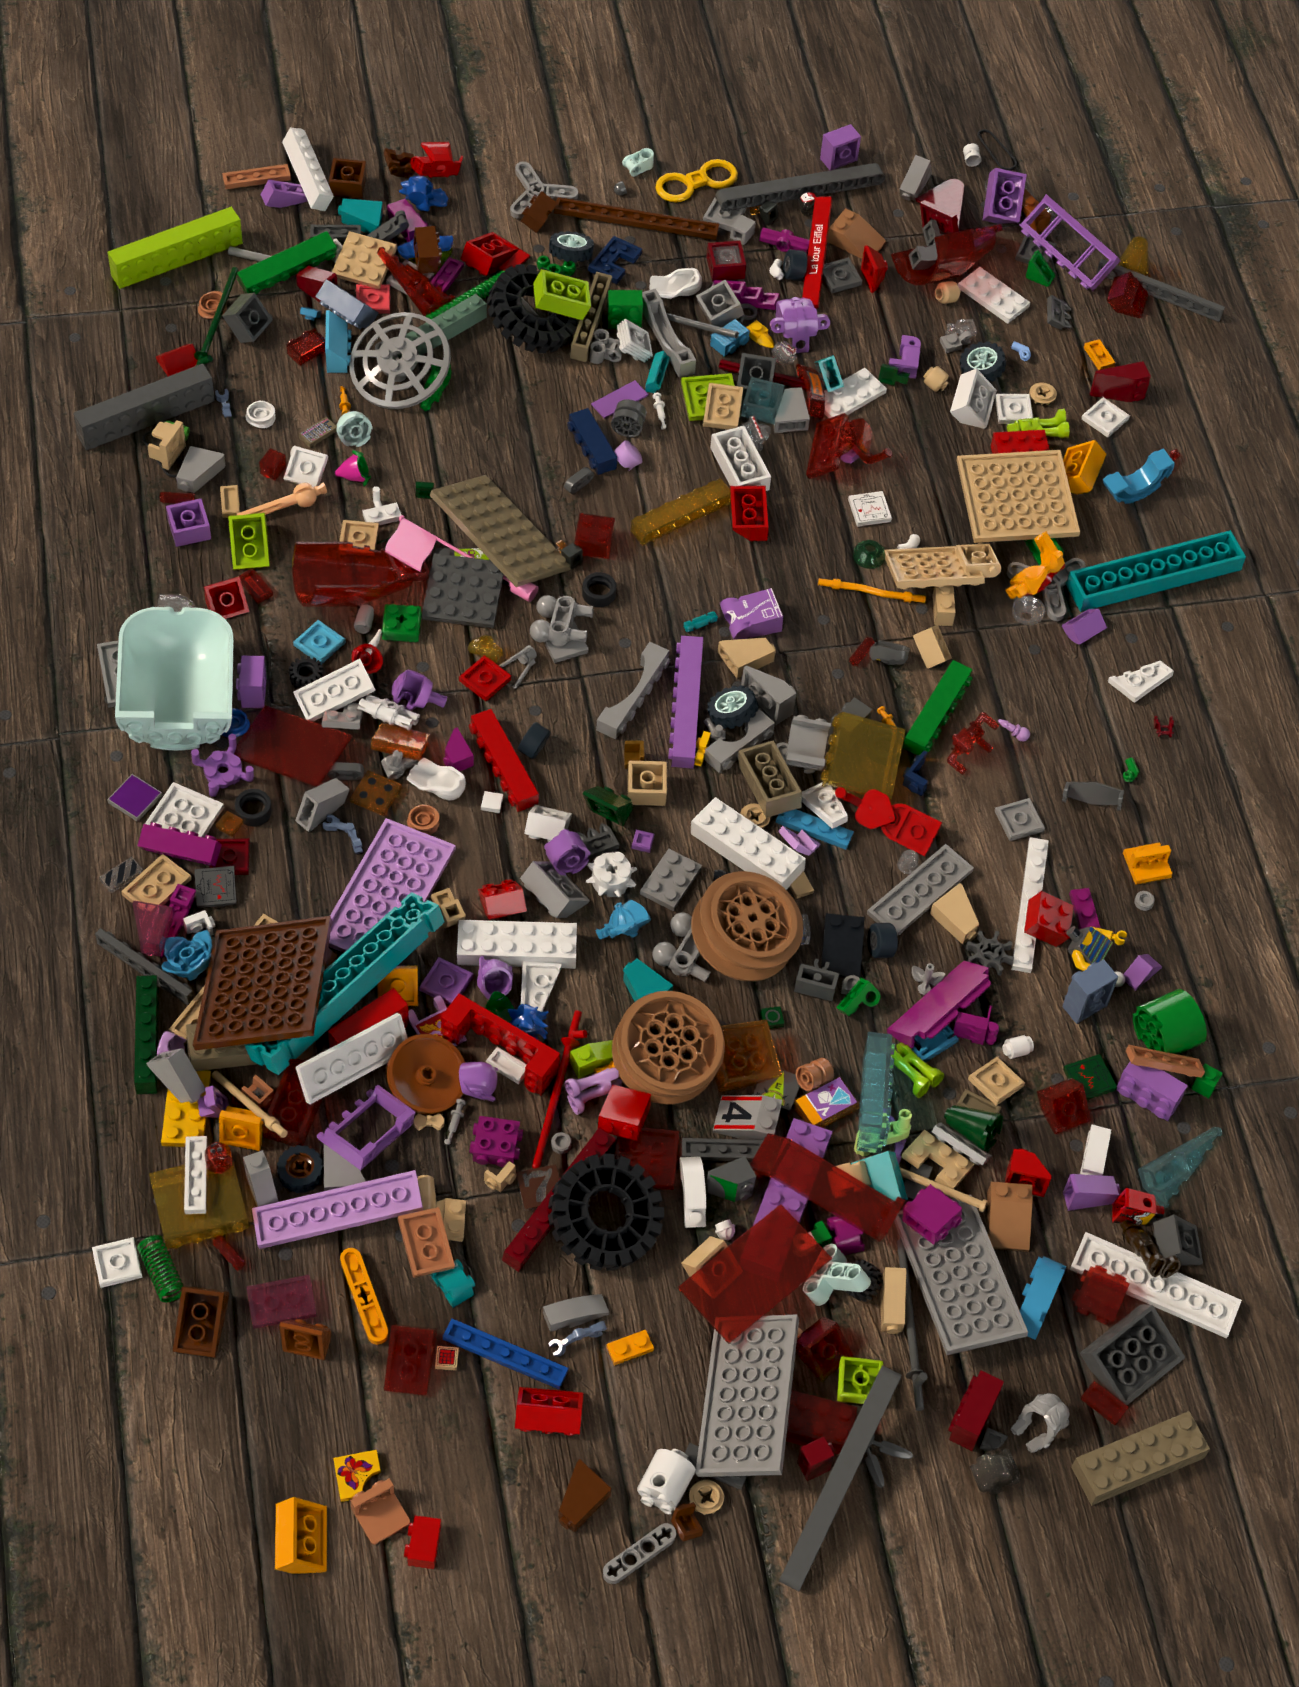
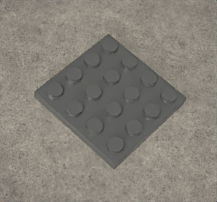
M434 553L421 615L422 620L494 628L504 574L491 560Z

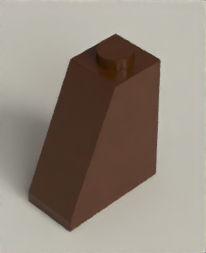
M580 1459L574 1468L558 1516L560 1524L567 1530L570 1528L573 1532L611 1496L612 1490Z

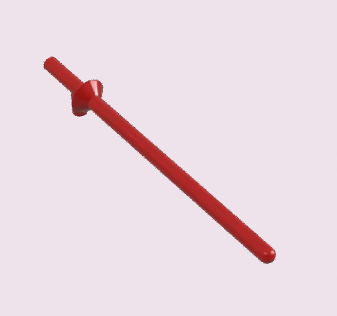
M578 1010L574 1011L568 1037L560 1039L565 1048L533 1160V1169L540 1168L570 1060V1051L580 1045L576 1039L586 1038L588 1035L586 1030H578L582 1012Z

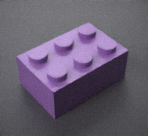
M1129 1062L1121 1075L1116 1090L1122 1096L1137 1102L1140 1107L1147 1108L1158 1118L1168 1121L1180 1104L1188 1085L1163 1070L1136 1066Z

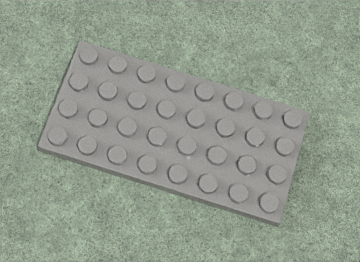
M955 1198L951 1199L962 1207V1221L956 1228L952 1227L943 1240H939L934 1245L902 1221V1210L893 1212V1220L946 1355L1027 1337L1028 1330L977 1207Z
M797 1314L715 1319L695 1471L698 1477L782 1475L799 1326Z

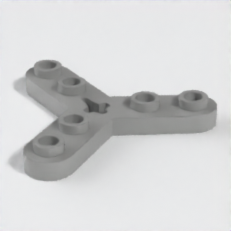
M519 162L516 164L515 173L526 191L510 206V214L513 218H523L522 212L526 206H531L530 200L534 195L538 196L541 191L554 201L557 200V197L578 199V190L574 186L543 184L529 163Z
M1079 558L1067 561L1065 568L1054 575L1052 584L1042 590L1047 615L1053 621H1061L1066 614L1061 587L1066 585L1069 572L1086 567L1085 562ZM1012 562L1008 566L1007 576L1012 579L1023 569L1030 566L1019 562Z

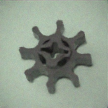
M979 931L977 934L979 944L967 942L966 950L975 953L974 956H969L968 962L980 963L982 966L994 968L1000 976L1004 969L1000 963L1013 964L1014 957L1005 954V951L1011 950L1012 942L1009 941L1006 944L999 943L997 940L999 931H995L992 939L985 938L982 931Z

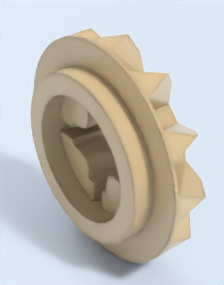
M1036 383L1029 391L1030 399L1034 400L1035 404L1039 402L1041 405H1049L1055 401L1057 396L1055 388L1047 383Z
M748 804L740 812L741 815L762 829L769 824L770 817H765L759 804ZM752 815L754 817L758 816V821L755 819L751 820Z
M701 1480L692 1486L689 1492L690 1503H695L696 1512H700L703 1515L714 1514L717 1510L721 1509L724 1502V1493L716 1482ZM711 1492L710 1500L712 1502L706 1501L702 1504L703 1497L701 1495L706 1496Z

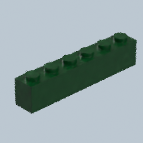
M157 975L136 976L134 1084L137 1094L157 1093L158 1077L146 1064L157 1056L159 985Z

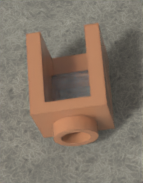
M257 1075L253 1077V1084L249 1088L246 1086L242 1087L241 1092L260 1108L269 1107L274 1100V1090Z

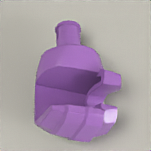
M409 669L400 674L392 685L393 701L399 704L401 699H406L408 703L405 709L413 711L417 707L424 708L428 702L443 708L447 701V696L432 691L433 682Z

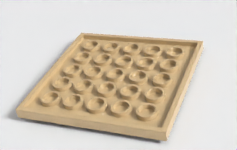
M1061 450L957 456L956 461L974 543L1035 539L1040 534L1042 535L1045 531H1047L1050 538L1079 537L1080 529Z

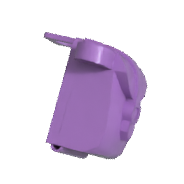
M798 297L777 301L776 318L770 322L771 330L774 333H782L785 338H792V346L796 348L795 353L808 352L809 336H816L818 330H824L830 326L829 317L825 314H817L811 299ZM803 340L806 343L805 346L801 349L797 348L796 343Z

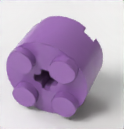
M568 829L560 831L559 835L544 846L548 859L560 875H566L569 872L575 874L582 870L589 862L588 855H590V851L580 835Z

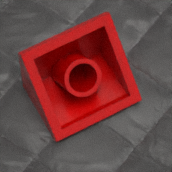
M186 344L155 356L167 377L195 367L197 363L194 357L196 350L193 344Z
M239 576L204 586L205 601L208 609L218 613L224 619L250 612Z

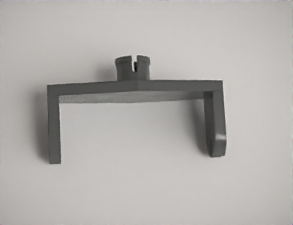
M1066 782L1062 802L1066 803L1069 797L1092 805H1118L1117 811H1121L1124 790L1098 782Z

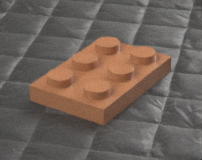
M439 1207L398 1216V1223L413 1278L454 1269L455 1264Z

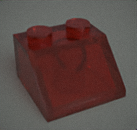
M1071 1078L1037 1091L1041 1111L1054 1134L1091 1121L1084 1086L1077 1080Z
M826 1317L820 1318L797 1337L796 1351L800 1359L820 1381L826 1379L839 1368L842 1356L853 1357L838 1323Z

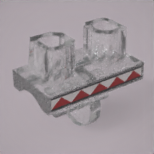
M755 415L750 416L749 422L742 423L741 426H745L748 434H751L750 438L755 447H757L758 451L763 450L762 443L771 434V428L768 425L758 424Z

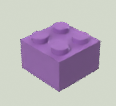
M851 124L823 134L820 159L830 171L857 161L861 136Z
M202 499L166 506L167 518L176 547L211 539L210 525Z
M242 656L241 663L237 665V673L239 674V678L236 679L238 700H241L242 708H264L267 679L264 656Z

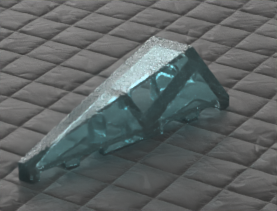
M1213 1127L1138 1169L1143 1188L1149 1194L1155 1196V1200L1160 1206L1168 1207L1169 1199L1172 1195H1177L1179 1192L1178 1187L1183 1181L1189 1179L1203 1160L1202 1156L1206 1150H1211L1213 1147L1212 1142L1215 1138L1222 1135L1221 1128Z

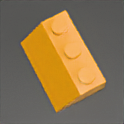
M1096 440L1067 448L1063 462L1071 493L1078 495L1088 493L1093 489L1106 457L1105 451Z
M296 1497L276 1504V1570L291 1574L327 1571V1506Z

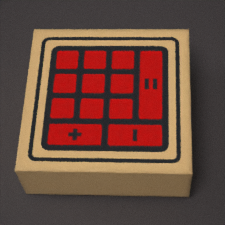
M437 1346L435 1369L457 1371L459 1348Z

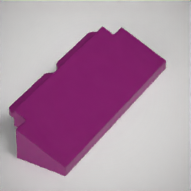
M963 961L887 1029V1033L908 1045L911 1049L914 1048V1037L916 1035L924 1040L927 1037L934 1038L958 1016L959 1008H967L990 987L991 982L988 980L989 968Z

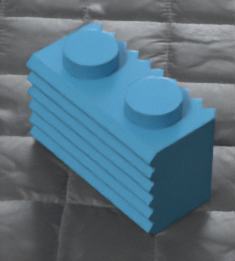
M734 319L722 328L737 331L739 333L738 338L714 333L711 335L710 345L724 357L729 353H734L737 347L745 345L749 341L750 330Z

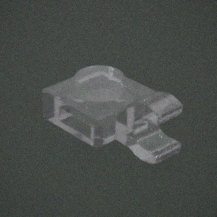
M973 319L957 320L956 324L949 323L947 324L948 330H945L946 335L958 333L960 336L963 332L970 331L972 336H976L977 333Z

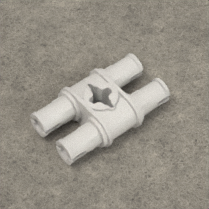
M368 694L365 700L362 698L359 701L360 706L357 708L371 714L374 719H380L383 722L389 723L390 726L395 724L407 730L411 729L412 724L417 725L419 721L417 718H420V714L405 709L404 705H398L395 702L389 701L388 698L380 699L371 694Z

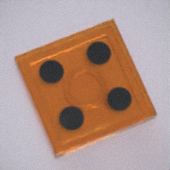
M367 770L352 794L350 802L385 816L401 790L402 784Z

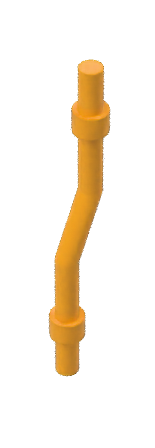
M834 578L833 580L818 579L819 586L832 587L835 590L841 588L861 591L880 597L900 599L911 603V601L925 603L926 596L912 594V592L887 591L863 584L842 582L840 579Z

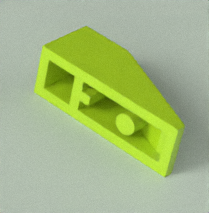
M613 1040L589 1043L570 1051V1064L578 1079L593 1073L595 1068L610 1064V1061H613Z

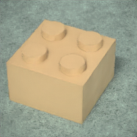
M629 761L628 797L631 799L632 804L665 806L667 762Z

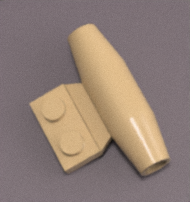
M429 1175L418 1176L423 1209L428 1210L439 1207L448 1240L462 1242L464 1239L466 1201L445 1198L436 1202L434 1178Z

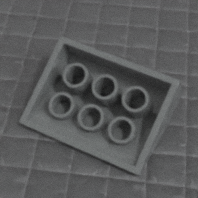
M1153 1305L1137 1306L1080 1352L1090 1371L1123 1407H1126L1185 1358Z

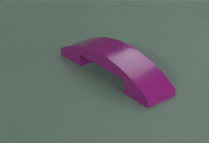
M177 884L170 898V905L155 934H151L144 948L145 952L163 958L165 940L168 937L178 936L184 924L183 918L188 916L196 894L195 889Z

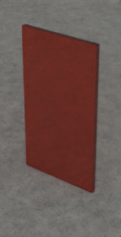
M780 1204L678 1286V1289L723 1337L725 1342L730 1344L831 1261L832 1257Z

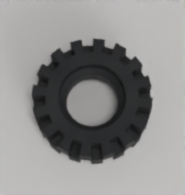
M301 656V660L296 658L295 662L292 661L289 667L291 684H294V688L297 689L299 687L300 689L322 678L323 667L319 660L316 662L314 657L311 660L310 656H307V659ZM306 670L313 672V674L308 677H303L299 675L300 672Z
M858 1260L855 1261L856 1264L871 1279V1284L863 1292L846 1291V1293L859 1301L865 1302L867 1299H873L872 1294L874 1296L878 1294L876 1290L881 1289L879 1284L883 1283L881 1279L883 1275L880 1273L879 1268L868 1261L861 1260L860 1262Z

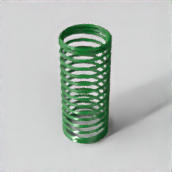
M153 1235L142 1240L138 1244L137 1249L157 1291L156 1293L159 1295L160 1301L164 1303L172 1302L181 1297V1292L170 1298L162 1297L172 1295L184 1286L181 1283L182 1280L178 1275V1271H176V1267H174L175 1264L172 1263L171 1255H169V1251L165 1247L166 1244L163 1243V1237ZM156 1240H160V1242L154 1243V1244L148 1246L146 1249H142L144 1246H146V1245L149 1244L150 1242H153V1241H156ZM161 1248L159 1251L149 1254L150 1252ZM163 1252V1253L160 1254L159 1256H156V1257L151 1258L152 1256H154V1255H156V1254H158V1253ZM162 1256H165V1257H163L162 1259L153 1262L155 1259H157V1258H159V1257H162ZM167 1260V1261H165V1262L162 1263V1264H159V1265H157V1266H154V1265H156L157 1263H159V1262H161V1261ZM168 1264V1265L165 1266L164 1268H161V1269L156 1270L157 1268H159V1267H161V1266H163V1265ZM170 1268L169 1270H167V1271H165V1272H163V1273L158 1274L159 1272H161V1271H163V1270H165V1269ZM169 1272H172V1273H170V1274L167 1275V1276L161 1277V1276H163L164 1274H167V1273H169ZM173 1276L169 1280L163 1281L164 1279ZM175 1280L174 1282H172V1283H170V1284H168V1285H165L166 1283ZM174 1289H177V1290L174 1291V1292H171V1293H169V1294H166V1293H168V1292H170V1291H172V1290H174Z

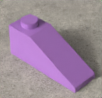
M268 179L260 194L265 205L268 207L282 208L308 202L301 184Z

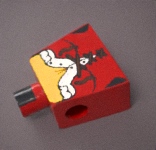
M1125 1188L1112 1203V1223L1121 1224L1123 1221H1131L1137 1225H1146L1153 1217L1163 1218L1164 1207L1156 1205L1153 1194Z

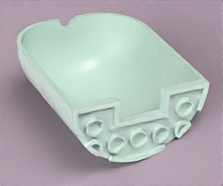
M151 607L137 611L128 617L120 629L118 643L115 720L119 729L127 732L129 738L138 743L146 742L152 748L174 751L200 748V744L206 742L212 744L220 739L221 734L227 733L232 722L233 631L229 623L214 611L190 607L182 608L181 612H174L172 607Z

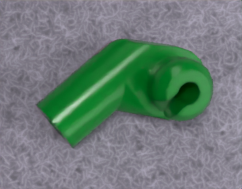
M1131 757L1125 760L1128 770L1126 773H1123V778L1126 782L1134 781L1139 774L1135 760Z

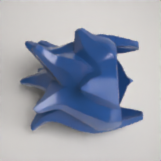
M521 1004L518 1009H508L512 1018L510 1024L537 1040V1034L547 1039L546 1035L548 1032L544 1027H548V1025L542 1020L546 1019L548 1011L540 1012L537 1010L538 1007H532L528 1004Z

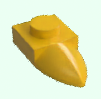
M756 320L746 327L750 330L749 337L764 347L774 348V341L768 334L769 329Z

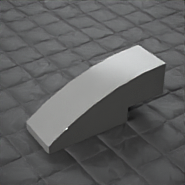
M602 1294L571 1298L544 1306L543 1315L550 1332L566 1326L572 1328L609 1315V1310Z

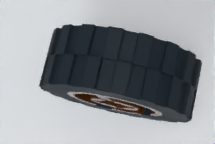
M306 1145L292 1146L285 1150L282 1156L280 1155L279 1162H277L279 1181L290 1192L307 1193L309 1190L312 1191L320 1184V1180L323 1178V1161L320 1158V1154L315 1149L309 1148Z

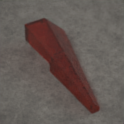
M379 247L377 254L423 316L426 317V315L439 309V307H443V305L454 300L455 297L452 294L448 296L442 291V287L439 285L435 287L428 281L429 278L409 264L405 266L398 261L399 257L396 255L392 257L385 251L384 247Z

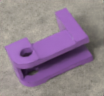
M902 335L899 356H902V358H890L889 365L898 367L899 373H910L909 378L916 379L921 346L920 340L914 336Z

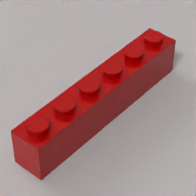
M492 709L472 715L471 724H469L470 732L472 735H476L477 744L480 749L483 748L486 761L491 763L495 777L500 779L502 790L509 795L510 805L515 806L517 812L538 805L539 793Z

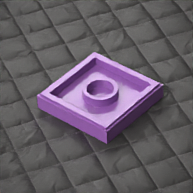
M438 957L420 985L419 991L434 998L440 995L444 1003L450 1005L459 993L463 994L473 978V973Z

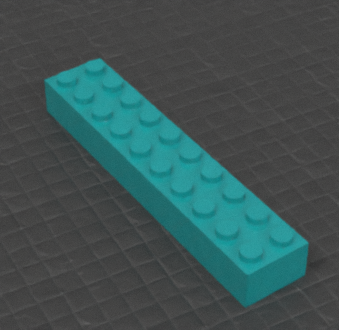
M1229 530L1070 571L1066 586L1079 611L1083 612L1088 609L1240 571L1246 556L1233 533Z

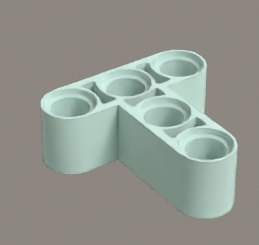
M829 1244L822 1249L803 1286V1291L816 1306H821L828 1301L833 1289L863 1292L870 1286L871 1279L858 1264L847 1263L846 1257L835 1244Z

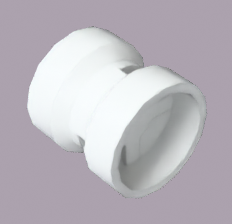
M968 144L963 148L967 166L974 167L981 162L977 144Z

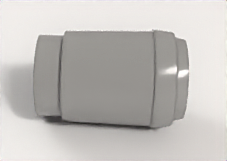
M360 606L354 622V628L358 633L366 634L371 630L374 617V608L372 606Z

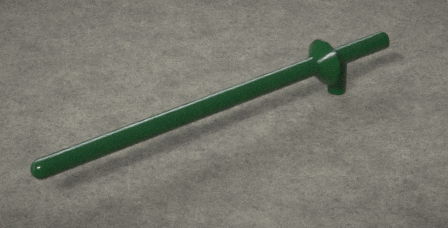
M233 267L203 347L201 351L194 353V357L197 360L195 366L207 364L213 360L212 356L208 355V351L235 282L237 272L239 271L237 267Z

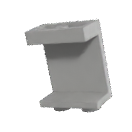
M804 715L794 716L791 722L785 759L786 764L822 771L825 764V749L831 723L820 718L812 720Z

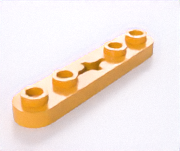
M347 1248L340 1256L342 1269L367 1338L372 1344L380 1345L388 1338V1328L360 1252L355 1248ZM360 1287L363 1288V1291L365 1292V1294H369V1295L367 1296V1300H368V1304H367V1305L365 1304V1300H364L362 1297H360V1296H361V1289H360Z

